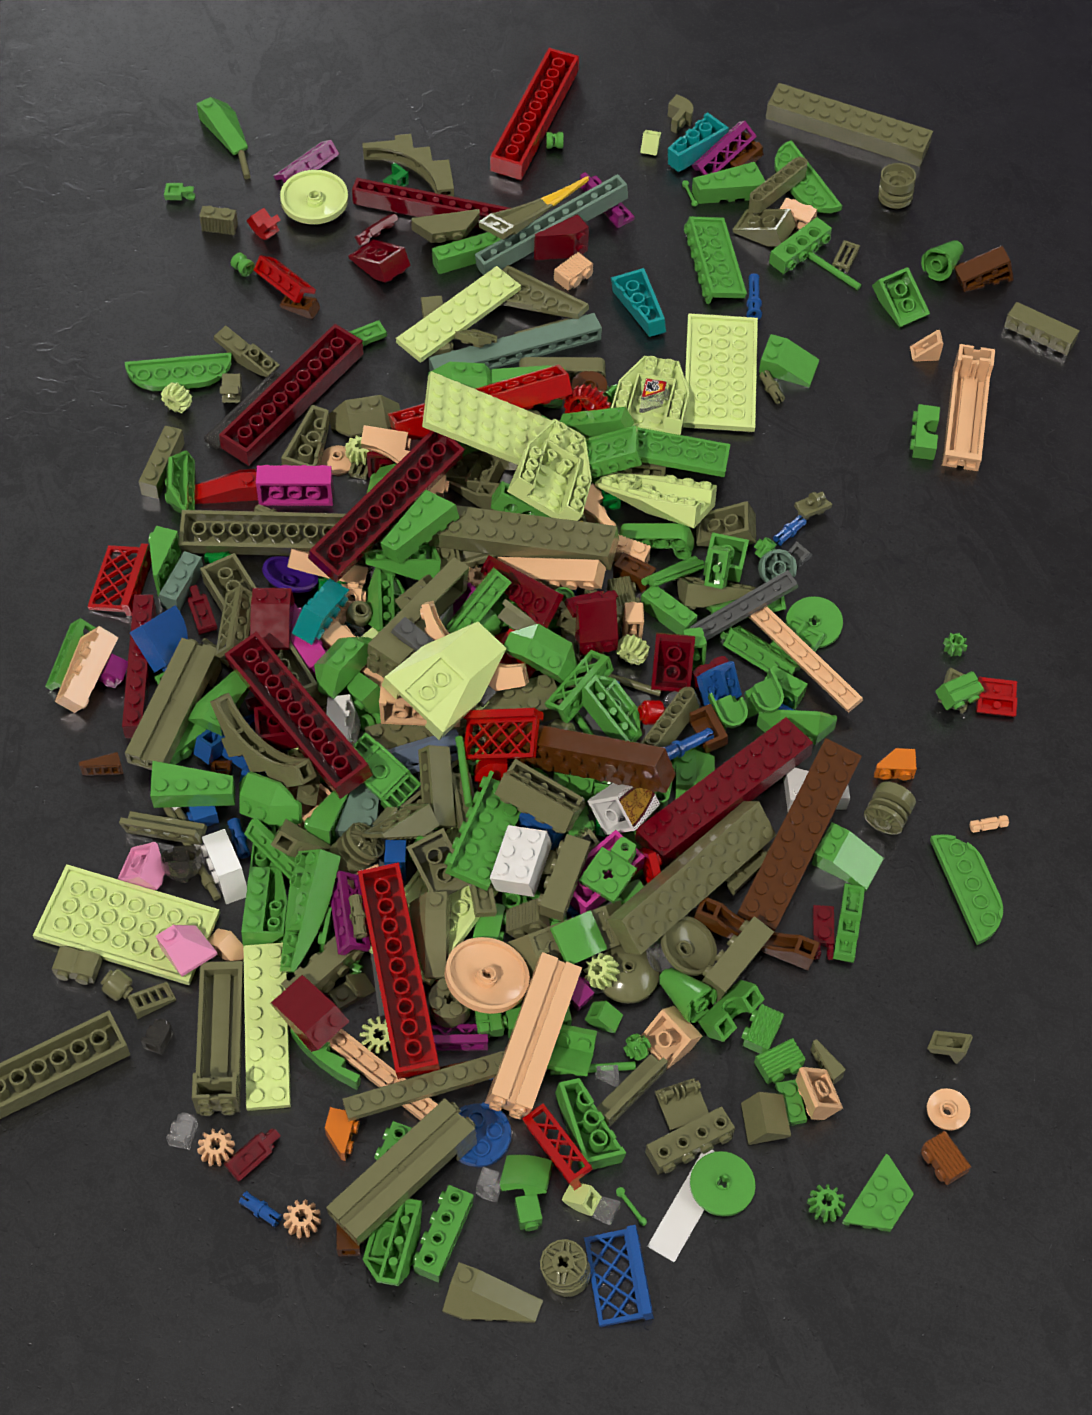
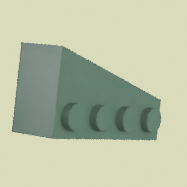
M363 784L352 790L348 796L335 829L336 841L353 823L360 822L373 827V822L380 815L381 800Z

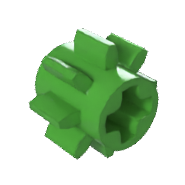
M767 537L764 540L759 539L754 546L757 549L755 554L761 558L766 552L774 550L777 544Z
M950 633L949 637L945 638L943 642L945 645L944 652L947 651L951 657L957 655L960 657L962 651L966 652L968 645L965 643L967 638H963L960 633Z
M637 1033L626 1039L627 1046L623 1047L630 1059L642 1060L648 1056V1048L651 1047V1044L645 1035L640 1036Z

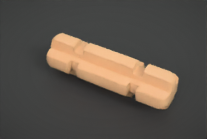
M1002 815L999 818L990 817L980 819L981 821L973 820L969 826L971 832H979L980 829L985 831L997 829L998 826L1000 828L1007 827L1009 820L1006 815Z

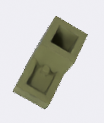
M678 94L675 95L668 105L667 116L672 118V132L677 133L685 124L689 126L692 124L693 105L688 99Z
M222 374V386H220L222 403H241V374Z

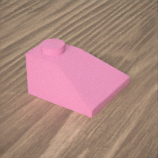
M152 842L132 847L118 880L157 890L162 885V878L165 874L158 844Z
M172 925L156 935L161 951L181 977L218 955L197 926Z

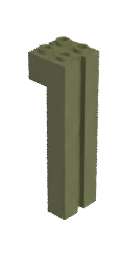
M453 557L368 643L367 653L369 656L367 657V667L371 672L377 673L384 678L411 656L414 649L392 634V629L406 617L425 633L426 624L420 614L421 605L434 601L440 618L467 590L469 566Z
M181 638L125 751L128 763L152 770V761L170 764L190 722L187 718L196 703L201 699L208 683L210 687H214L222 670L220 658L215 656V646L211 644L200 646L194 639Z
M243 961L205 962L200 965L196 1073H193L192 1100L196 1113L202 1116H211L214 1111H222L223 1115H233L240 1112L244 1004Z
M443 1099L326 1207L328 1214L357 1245L362 1243L454 1156L459 1161L477 1144L475 1123L469 1117H462L459 1114L461 1110L454 1102L449 1103L446 1099Z

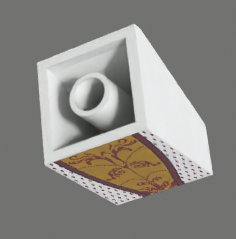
M612 783L587 801L605 835H610L615 830L619 833L635 831L660 805L653 791L622 784L617 785L615 783Z

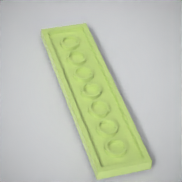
M496 266L398 336L396 343L421 363L453 340L455 331H462L471 327L519 292L521 285Z
M283 943L244 946L247 1111L291 1107L289 1026L270 1004L271 1001L285 990L281 983L287 979V972H280Z

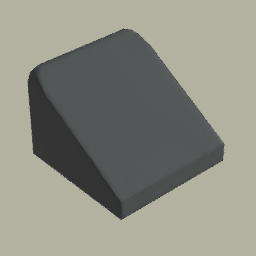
M797 541L788 551L795 558L798 567L813 556L812 553Z

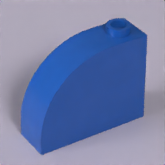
M176 605L130 632V635L154 673L160 669L164 672L181 638L188 639L185 621Z

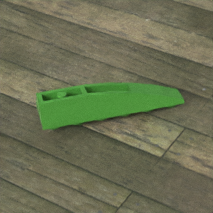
M254 843L252 846L241 931L243 947L246 945L271 944L284 936L287 897L282 872Z
M322 849L298 851V855L295 858L294 872L290 878L280 972H295L315 939L331 899L341 856Z

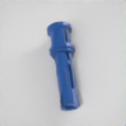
M753 273L749 275V299L746 303L748 307L747 317L758 318L759 320L762 317V311L760 310L762 301L759 298L760 278L758 274Z
M706 728L682 741H672L671 745L663 748L666 749L670 761L676 757H683L686 751L713 739L714 735L709 736L713 734V731L710 728Z

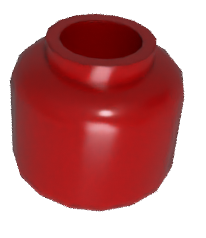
M660 700L643 701L638 706L640 721L644 725H654L666 710V707H664Z

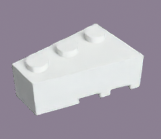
M340 695L334 699L328 697L326 715L353 746L358 741L361 724L351 695Z
M794 768L783 776L788 811L809 772L807 770ZM848 785L835 810L847 809L850 800Z
M223 829L203 836L204 845L200 846L204 858L208 857L206 859L208 868L213 870L211 872L215 884H219L226 904L246 898L247 885L242 867L226 830Z

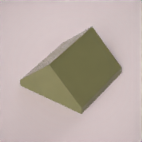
M758 1092L741 1103L749 1145L791 1137L783 1094Z

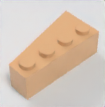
M98 626L80 638L56 697V703L74 713L87 706L88 698L119 637Z
M381 683L379 698L381 724L426 725L427 721L401 696L395 699ZM461 720L454 727H460Z

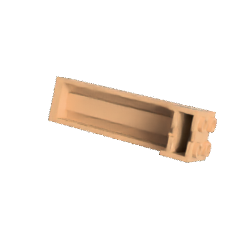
M959 345L953 367L942 466L956 468L959 465L964 466L966 470L978 471L982 459L989 383L994 366L995 349L981 347L980 350H976L974 346Z
M544 952L540 955L498 1072L488 1092L485 1103L489 1104V1108L495 1111L505 1109L509 1111L511 1117L516 1119L525 1117L532 1110L582 967L567 961L564 963Z

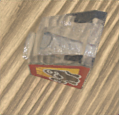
M646 378L641 396L640 413L663 406L664 399L668 400L669 389H666L667 381Z

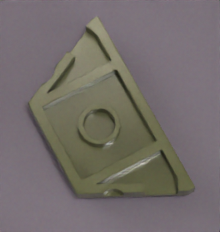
M768 842L725 880L731 894L737 893L759 871L772 843Z

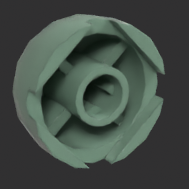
M774 549L768 551L761 557L758 564L759 575L764 582L772 580L787 570L795 577L797 571L795 558L786 550Z

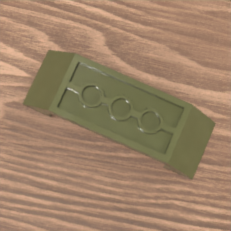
M620 900L614 904L611 903L591 911L608 949L621 945L607 920L610 915L622 906ZM560 923L506 943L513 947L526 962L529 970V979L532 978L542 952L564 962L550 930L551 927Z

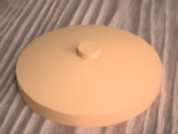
M477 937L463 941L451 951L446 962L445 981L452 995L464 1006L481 1013H501L514 1008L525 996L529 985V970L522 956L513 947L497 939Z

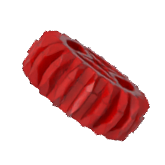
M583 384L572 389L573 394L565 398L563 406L566 408L565 413L609 409L611 402L607 401L608 396H603V391L599 392L597 387L593 389L591 384L587 387Z

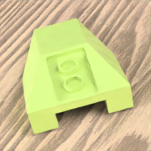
M655 356L642 357L619 380L611 408L626 407L634 420L633 426L636 425L639 428L681 435L689 398V389L679 361L661 359ZM646 379L666 382L664 391L642 397Z
M553 419L527 444L507 492L551 518L578 521L583 515L592 481L586 438L564 423Z
M614 472L603 475L595 482L596 487L645 513L691 528H695L715 507L717 485H712L708 481L695 482L691 478L678 479L674 475L655 476Z
M476 622L422 646L386 675L382 686L395 699L401 696L427 721L425 727L440 740L481 701L506 647L479 622Z

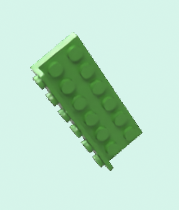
M689 216L687 223L684 225V233L688 238L687 243L691 249V257L694 259L695 271L698 273V282L701 284L702 296L705 298L706 304H710L713 297L745 298L747 292L725 219Z
M636 425L586 439L591 478L642 465L639 457L638 429Z
M637 427L639 457L642 462L725 477L730 444Z
M491 770L488 777L483 776L479 785L482 790L481 792L476 791L472 801L475 805L474 807H469L465 816L469 819L467 822L463 821L459 829L461 837L455 838L451 847L455 850L453 854L448 853L444 863L448 865L445 871L446 874L486 891L491 883L490 876L508 825L515 826L521 813L516 806L502 802L500 797L495 795L500 781L492 778L494 772Z

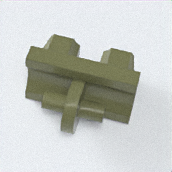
M812 492L808 498L795 502L794 507L797 509L798 515L802 516L801 520H808L810 516L823 514L825 510L832 507V503L826 499L823 492Z

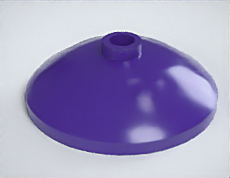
M275 556L268 558L264 562L262 572L268 582L276 588H292V593L302 594L312 591L317 586V575L287 567L289 557Z

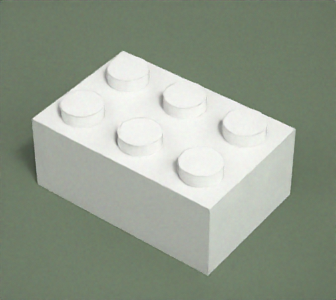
M508 825L490 876L495 891L535 896L552 845L547 831Z

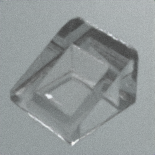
M618 1065L597 1066L596 1078L614 1087H618Z
M601 1196L602 1198L592 1217L611 1225L621 1202Z

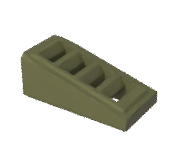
M167 982L127 996L137 1019L176 1001ZM165 990L168 997L163 998L161 991ZM157 994L160 1000L155 1001L153 995ZM148 997H149V999H150V1001H151L150 1004H147V1002H146V1000H145V999L148 998ZM140 1001L143 1004V1006L139 1007L138 1002Z
M815 1039L810 1050L820 1068L828 1071L831 1081L835 1085L843 1078L846 1070Z

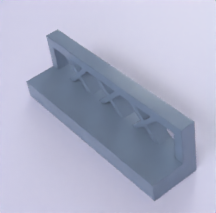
M454 729L449 731L440 740L435 736H431L388 749V751L413 774L420 772L419 764L411 765L419 763V749L433 745L447 746L450 748V752L456 751L455 737L459 735L457 730ZM457 753L450 754L451 762L458 759Z

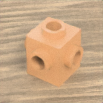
M359 582L341 584L349 589L346 596L349 599L344 607L348 608L355 601L366 602L367 591H363L364 585H359Z

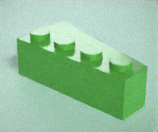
M752 162L693 178L692 194L698 204L718 203L720 200L733 202L735 199L742 198L747 201L750 199V193L764 183L765 179L756 163Z
M425 490L380 543L385 557L401 564L419 550L418 547L432 540V536L438 531L442 532L445 530L447 524L459 519L456 504Z
M152 761L150 796L154 808L235 805L236 787L233 776Z
M580 1078L560 1082L555 1094L569 1138L592 1166V1170L622 1163L626 1151L617 1142L614 1132L607 1126L601 1111L597 1110L594 1100ZM577 1161L580 1170L585 1167L582 1162Z

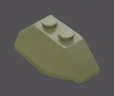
M476 209L411 218V228L430 243H442L448 240L458 241L466 238L479 221L480 211Z
M382 395L345 400L329 413L331 430L350 437H356V435L362 436L364 425L391 429L388 414L399 411V403Z

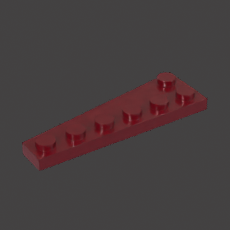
M488 555L480 572L486 577L494 567L512 583L504 593L521 610L525 611L534 622L548 628L564 595Z

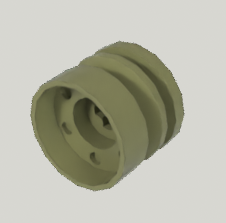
M903 163L889 164L882 169L878 198L883 205L899 209L908 206L912 202L916 180L914 169Z
M882 782L878 784L872 800H870L864 811L865 820L872 827L883 833L899 834L902 832L908 817L915 807L916 799L905 787L893 782Z
M360 822L353 823L330 847V853L341 856L338 866L339 871L355 874L360 870L369 868L384 853L385 847L381 838L362 837L361 834L370 829V826Z
M564 1239L549 1244L543 1251L540 1259V1269L548 1287L555 1294L563 1297L575 1296L583 1292L591 1278V1267L583 1248L574 1241ZM561 1263L568 1264V1267L561 1266Z

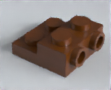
M743 131L741 133V140H747L750 137L748 132L745 133ZM752 140L728 164L733 168L756 162L764 155L763 146L758 141ZM732 141L729 144V151L737 149V142ZM720 152L718 155L725 160V153Z

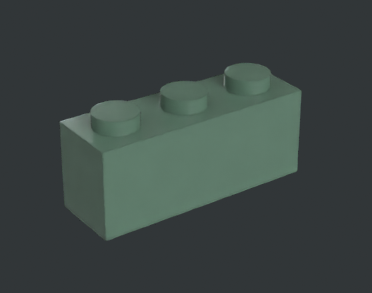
M186 551L183 552L159 593L163 608L170 609L176 605L179 611L182 609L191 592L189 587L194 586L201 576L200 568L203 567L202 557Z

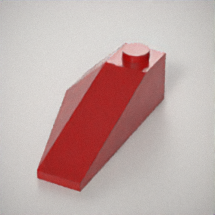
M257 469L238 470L195 484V504L258 500L256 488Z

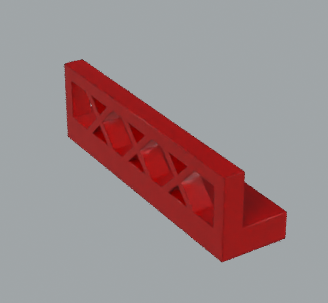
M259 256L253 271L293 302L300 303L304 293L315 294V288L276 258Z
M543 1103L522 1119L528 1130L575 1191L581 1187L579 1179L593 1168ZM544 1112L547 1116L546 1123H536L534 1118ZM548 1129L559 1131L557 1140L547 1138ZM560 1145L571 1147L569 1156L559 1154ZM572 1161H579L585 1165L575 1174L571 1170Z

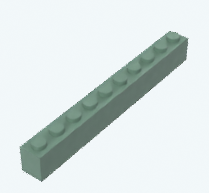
M618 174L533 221L517 234L509 235L507 238L501 239L476 253L477 268L485 275L496 266L502 270L507 265H511L534 252V237L536 233L577 214L584 222H587L628 199L627 184Z
M595 313L583 315L579 319H568L507 337H501L497 339V343L491 342V344H485L484 347L468 346L429 357V369L431 372L451 361L484 363L491 370L517 363L524 357H539L601 340L602 327Z

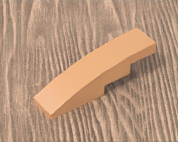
M291 548L288 568L329 578L308 559L309 552ZM355 564L339 581L347 583L359 582V585H364L368 567Z

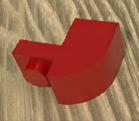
M263 208L250 216L247 223L261 239L266 240L280 231L277 223L281 219L278 215L271 218L266 209Z
M507 759L480 760L477 763L474 778L475 781H478L479 792L482 790L479 787L483 776L488 777L490 770L494 772L492 778L501 781L503 774L507 772Z

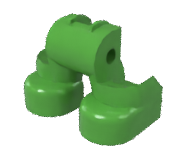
M773 668L768 670L766 680L754 684L752 688L745 691V700L741 697L737 701L735 696L731 697V695L715 701L712 693L708 695V700L722 725L728 728H736L742 725L747 718L757 715L759 712L771 713L779 709L783 703L784 694Z

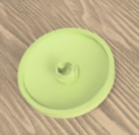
M307 170L293 175L284 183L280 192L281 205L285 213L298 222L322 224L334 220L343 213L348 204V190L343 180L333 173L323 170Z

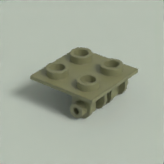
M695 1078L655 1091L670 1131L709 1113L699 1090L701 1089L700 1082L696 1081Z

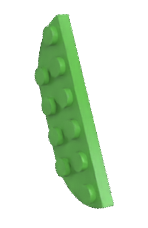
M792 141L786 142L779 148L774 162L776 172L796 157L805 158ZM808 162L806 177L789 190L799 203L811 205L817 209V212L831 214L841 211V203Z
M232 353L125 362V368L129 378L136 385L147 390L163 391L171 382L175 384L178 382L185 389L210 386L222 379V374H227L232 364Z
M951 835L931 836V844L976 945L981 944L994 935L1003 916L1002 900L981 854L970 843L967 842L966 844Z

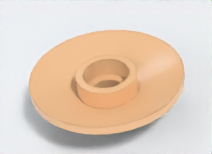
M338 445L331 446L323 451L320 465L331 466L332 475L340 476L349 472L352 463L345 454V447Z
M940 1089L930 1096L927 1102V1113L930 1120L937 1127L944 1130H957L968 1121L970 1106L967 1099L960 1092L953 1089ZM943 1110H949L951 1114L947 1115Z

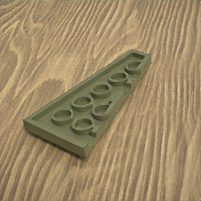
M509 265L502 270L521 285V290L501 305L579 319L589 310L588 303Z

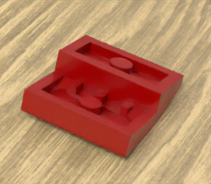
M978 677V682L981 683L984 691L979 695L980 699L976 701L977 713L1016 717L1017 681Z

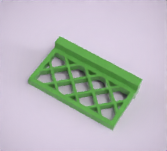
M493 567L445 626L447 630L453 633L473 623L480 622L512 582Z
M257 818L252 819L244 834L290 879L295 868V857L288 856L271 846L276 829H279L282 824L269 825L259 821Z

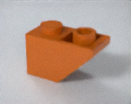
M895 748L876 765L874 778L883 780L890 778L901 780L914 779L917 770L915 749Z
M330 1107L325 1124L326 1136L340 1159L346 1161L347 1154H351L354 1141L351 1140L353 1133L357 1134L359 1121L357 1119L348 1121L345 1110Z

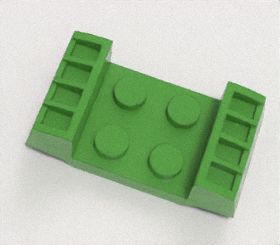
M365 733L353 745L368 763L373 774L362 784L381 800L380 805L384 809L386 807L399 808L421 785L401 762L369 734Z

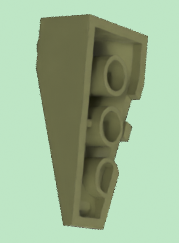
M684 576L677 579L679 602L692 610H695L696 607H707L736 600L756 589L754 586L729 583L728 586L719 589L705 586V581L697 577Z
M447 891L426 892L410 902L409 914L414 940L426 979L445 978L444 972L449 952L452 905Z
M459 1262L451 1280L442 1312L462 1320L483 1319L485 1321L507 1320L508 1322L535 1323L543 1300L481 1270Z

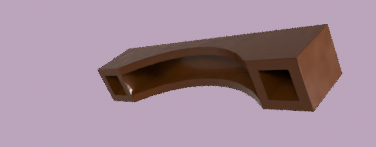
M708 897L700 902L694 917L703 923L709 931L729 939L734 934L737 937L742 932L739 928L746 921L734 914L722 903ZM774 932L760 951L809 970L819 942L802 935Z

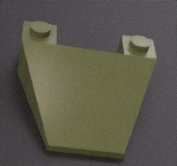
M482 450L474 451L462 456L445 474L446 481H449V488L481 509L493 510L491 509V500L493 493L500 485L498 483L504 470H516L518 465Z

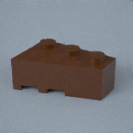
M1003 246L994 248L985 254L978 255L967 262L955 266L956 277L964 292L983 288L984 284L993 283L996 285L999 284V281L1006 279L1014 281L1011 260Z

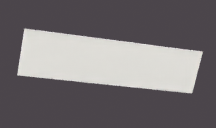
M711 1150L705 1154L701 1153L698 1160L701 1159L703 1156L715 1151ZM691 1172L647 1246L675 1262L704 1211L692 1196L690 1190Z

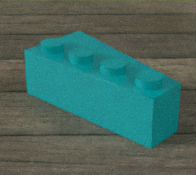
M707 112L702 120H698L692 129L686 131L685 136L679 137L668 148V165L680 172L694 164L729 132V127Z
M642 268L612 277L611 282L614 294L648 336L651 337L665 333V318L645 269Z
M329 578L321 589L315 593L314 597L308 601V605L305 604L292 634L311 645L316 639L320 640L325 632L324 628L328 629L333 621L332 617L336 619L341 610L340 607L344 608L349 599L346 597L349 589Z

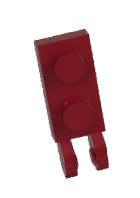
M813 905V940L819 942L814 956L815 959H820L821 946L827 947L828 960H833L834 906Z

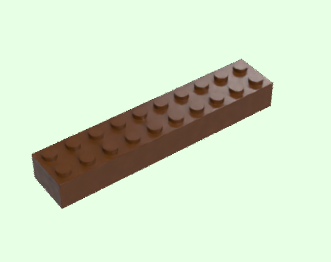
M528 723L523 728L526 734L532 730V723ZM494 724L489 728L488 732L493 735L499 727ZM510 724L505 731L510 735L517 727L514 724ZM539 725L536 758L517 759L531 768L535 767L546 771L560 772L565 775H576L581 778H591L601 782H612L617 785L622 784L653 792L666 793L676 775L667 751L663 747ZM503 732L496 739L499 745L507 738ZM519 732L513 740L518 744L524 736ZM486 734L482 736L484 744L489 740ZM528 741L521 748L523 753H530V743ZM509 742L503 750L507 754L515 747ZM492 743L487 749L492 754L497 747ZM507 759V762L512 764L515 759Z
M825 738L737 916L744 920L747 919L749 922L755 916L775 932L862 757L861 755Z

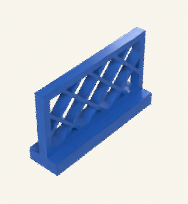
M636 1225L627 1226V1229L584 1237L587 1258L591 1267V1281L599 1326L604 1327L639 1319H654ZM624 1236L626 1243L621 1251L611 1245L616 1237ZM600 1241L605 1244L599 1255L591 1251V1242ZM608 1248L618 1253L612 1264L602 1258ZM621 1256L627 1259L630 1264L625 1272L615 1267ZM599 1261L609 1266L603 1277L595 1273L594 1268ZM612 1269L622 1275L616 1286L606 1280ZM625 1278L630 1280L634 1286L629 1294L619 1289ZM603 1283L613 1288L607 1299L600 1296L598 1292ZM616 1291L626 1297L620 1308L610 1302ZM630 1300L637 1305L638 1313L628 1315L622 1310ZM608 1304L617 1312L613 1318L603 1320L602 1312Z

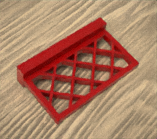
M141 543L140 547L108 545L87 606L89 610L125 612L126 616H132L134 595H141L152 562L149 544ZM112 552L121 553V555H119L118 557L114 558L113 560L111 559ZM132 553H138L137 557L130 561L127 558ZM125 558L127 563L118 568L116 563ZM114 566L116 570L107 575L106 570ZM131 567L132 572L124 576L122 572ZM120 574L122 578L115 583L110 580ZM109 581L111 585L101 590V585ZM126 582L127 587L119 591L117 587ZM115 589L117 593L107 598L105 594ZM102 596L105 598V601L101 604H95L97 599ZM120 597L122 598L121 605H112V602Z
M536 708L471 710L464 717L467 720L464 743L466 760L536 758L539 721H543L544 713ZM528 723H533L532 730L526 734L523 728ZM496 724L499 729L491 735L488 730L492 725ZM510 724H514L517 728L509 735L505 729ZM473 725L481 727V731L476 736L472 734ZM503 732L507 738L499 745L496 739ZM521 732L524 738L516 744L513 738ZM486 734L489 740L482 746L478 740ZM528 741L530 743V753H523L521 748ZM511 742L515 748L506 754L503 749ZM476 743L480 749L474 755H470V749ZM494 743L497 749L492 754H488L486 749Z

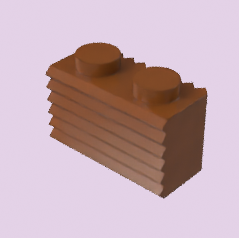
M946 1131L925 1142L921 1149L924 1160L932 1164L937 1178L941 1182L944 1181L946 1185L967 1174L971 1168V1165Z

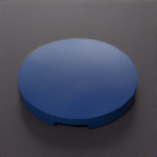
M483 1102L482 1104L477 1103L461 1107L459 1114L464 1118L469 1117L476 1125L477 1144L459 1161L472 1167H485L496 1163L506 1154L511 1143V1127L508 1118L502 1111H495L489 1108V1104Z

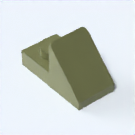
M365 973L346 975V982L329 991L328 994L333 1003L342 1011L375 992V988Z
M934 1031L928 1045V1050L931 1053L949 1055L958 1064L966 1055L973 1036L971 1034Z

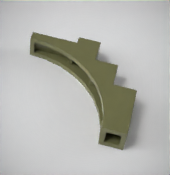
M411 134L395 135V140L362 143L364 160H384L404 165L420 174L430 184L435 193L454 197V185L449 159L432 161L430 147L413 148Z
M229 693L210 701L225 736L221 740L228 757L243 755L251 772L265 771L268 778L281 782L285 787L303 785L317 777L309 758H297L286 755L260 738L244 720Z

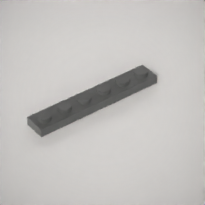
M787 570L693 624L690 628H702L707 641L799 588L798 583Z
M406 617L391 631L403 643L413 648L414 652L434 641ZM488 685L478 704L483 708L496 691Z

